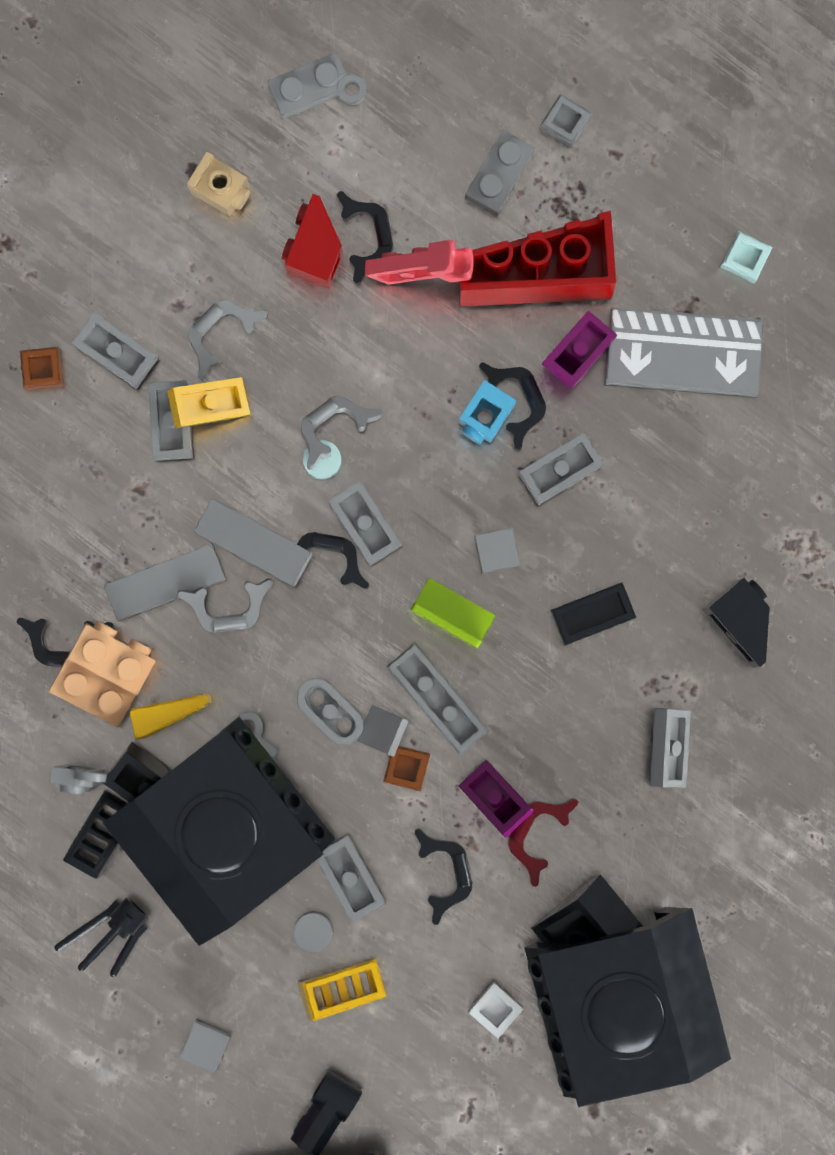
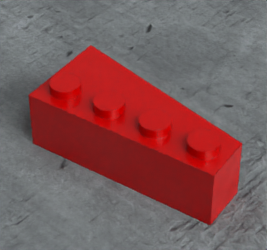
M611 210L600 213L597 217L580 222L579 219L565 223L564 227L547 232L540 230L527 234V237L512 242L506 240L472 250L473 272L470 280L458 281L460 306L611 300L617 284Z

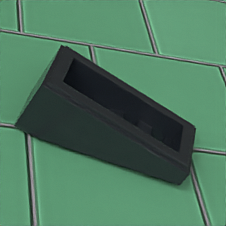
M104 790L71 844L63 861L95 879L101 877L119 844L110 833L97 827L95 824L98 819L104 822L110 817V815L103 812L106 805L117 811L127 801ZM92 834L108 843V845L103 849L87 840L88 836ZM83 848L98 856L99 860L97 863H94L80 855V850Z

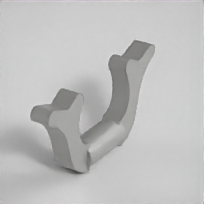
M219 300L213 303L191 325L188 338L199 360L197 374L199 379H205L210 367L219 365L221 362L218 356L211 354L204 348L202 344L204 334L222 316L226 315L237 317L242 322L245 331L251 333L256 322L267 318L268 313L266 310L250 311L231 301Z
M333 396L328 398L325 403L310 414L305 415L301 424V435L309 451L307 468L309 470L314 469L319 459L328 458L331 455V448L321 443L314 434L319 425L335 413H345L355 421L358 431L363 432L367 423L381 418V409L363 408L345 397Z
M266 579L258 584L246 581L244 588L249 595V607L245 612L237 615L222 617L208 615L204 607L207 594L204 587H200L195 592L179 590L177 596L192 606L201 626L208 632L217 633L248 629L258 620L261 600L264 594L274 585V582L271 579Z

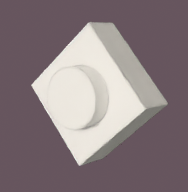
M493 981L470 1007L468 1013L499 1039L524 1009L523 1006Z

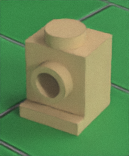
M209 152L205 153L187 182L192 195L229 217L235 208L240 210L244 206L250 195V190L247 189L249 187L247 177L214 158ZM218 178L227 180V185L224 188L218 189L214 187Z

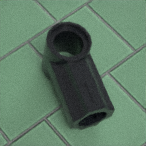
M329 1070L314 1092L310 1107L305 1115L302 1116L290 1139L306 1153L320 1155L340 1122H345L362 1095V1091Z

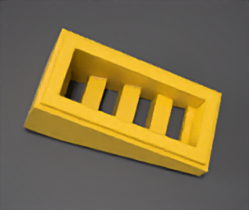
M202 694L132 708L130 716L135 740L146 738L207 707L208 704L212 703L211 695Z
M376 959L298 982L305 1012L310 1021H316L387 997ZM365 971L371 993L364 994L359 977L360 972ZM350 976L356 996L351 999L349 998L344 978ZM335 981L340 1002L337 1003L333 1001L328 984ZM317 986L320 987L325 1005L321 1008H318L313 990Z

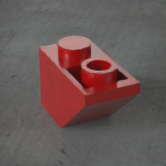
M312 194L309 204L302 203L295 224L300 227L295 239L289 238L287 240L281 259L286 261L285 267L288 274L330 289L343 256L342 245L320 196Z

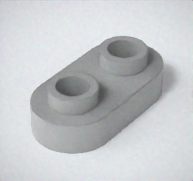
M311 679L301 685L297 693L299 708L331 741L336 744L347 745L355 742L360 737L364 725L360 713L330 683L322 679ZM316 690L321 691L324 695V701L319 706L313 705L310 701L311 693ZM341 718H348L352 723V727L347 733L340 732L337 728V722Z

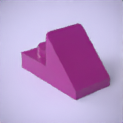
M587 311L547 356L542 365L572 389L582 380L591 366L617 337V334L590 311Z
M487 760L458 785L505 838L534 812Z

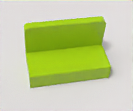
M428 578L410 609V612L475 649H478L496 616L431 578Z

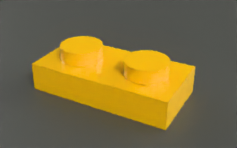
M242 377L175 387L167 390L175 428L250 415Z

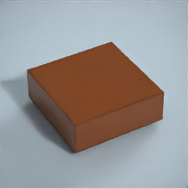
M59 347L20 351L23 388L26 391L64 386Z
M398 746L394 757L391 755L389 757L383 782L421 792L430 753Z

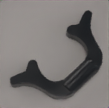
M339 191L337 196L344 207L341 213L343 221H349L354 216L362 214L369 215L374 220L378 242L376 252L366 257L352 255L349 258L350 263L355 268L354 284L360 285L365 276L366 260L381 258L382 253L393 252L394 245L389 218L385 209L379 204L358 202L349 198L343 191Z
M482 362L479 368L488 377L490 384L497 387L505 380H517L521 384L530 404L531 415L527 419L518 423H507L506 430L514 435L515 450L520 451L528 431L544 418L546 402L534 375L528 369L523 367L497 369Z
M318 532L307 533L300 538L297 545L306 550L315 547L341 552L346 556L347 569L340 579L341 584L346 585L353 582L364 589L369 587V583L362 577L359 571L356 548L350 540Z
M18 618L17 624L24 628L30 637L35 658L44 665L62 667L70 652L50 651L44 647L43 633L48 622L45 619L31 622L24 618ZM86 621V622H85V623H88V624H90V625H92V626L95 625L94 623H92V622H90V621ZM111 622L104 623L113 629L115 627Z
M418 828L415 830V836L421 844L419 851L421 858H425L436 851H445L450 854L457 882L456 891L448 896L430 895L428 897L429 904L434 908L432 923L438 925L447 909L469 896L473 882L467 853L462 845L455 841L434 839Z

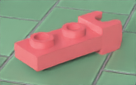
M445 240L429 243L428 248H413L412 253L408 254L386 252L382 253L381 258L366 260L365 276L387 285L431 278H441L450 283L470 280L473 272V251L471 248L454 249L455 241Z

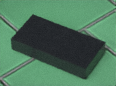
M623 582L550 610L564 646L637 618Z

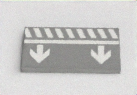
M612 307L610 310L609 328L617 334V337L607 348L605 385L757 397L759 394L764 320Z

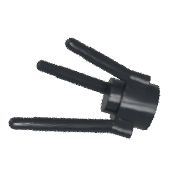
M128 897L121 903L115 900L105 911L57 943L54 949L61 951L111 917V920L107 923L111 930L78 965V970L84 971L117 935L125 939L130 934L110 971V976L116 977L138 938L147 930V927L143 924L149 917Z

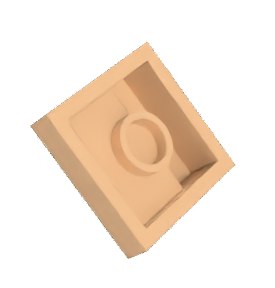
M98 620L94 626L85 623L50 687L49 693L118 728L156 660L149 656L152 651L151 648L134 639H131L129 644L115 638L118 631Z

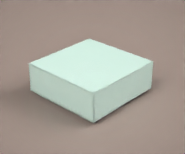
M738 231L720 268L754 284L773 247Z

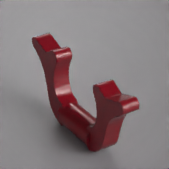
M574 798L561 804L539 801L528 803L534 812L508 836L509 850L526 867L530 884L533 887L538 886L540 871L548 866V861L544 858H534L526 854L523 848L524 840L535 818L540 814H550L561 825L567 826L569 824L568 814L578 805V800Z

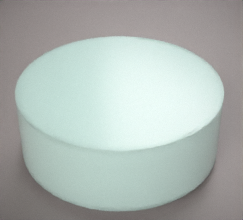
M320 440L321 443L331 448L330 457L319 459L314 469L309 470L307 468L309 451L306 448L303 455V464L310 476L318 480H327L339 472L342 458L339 449L333 443Z

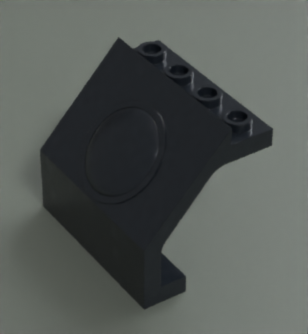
M240 716L132 801L127 802L103 822V825L198 946L235 925L324 855L323 851L335 840Z
M664 907L654 912L656 921L648 925L572 944L535 942L524 947L528 960V970L532 976L538 998V1008L542 1014L548 1036V1046L555 1062L559 1086L564 1097L576 1099L578 1107L691 1083L731 1060L692 908Z

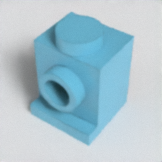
M484 380L459 418V424L464 426L461 433L477 444H481L483 440L491 443L515 407L517 400ZM482 411H487L491 414L492 420L487 424H483L478 420L477 415Z

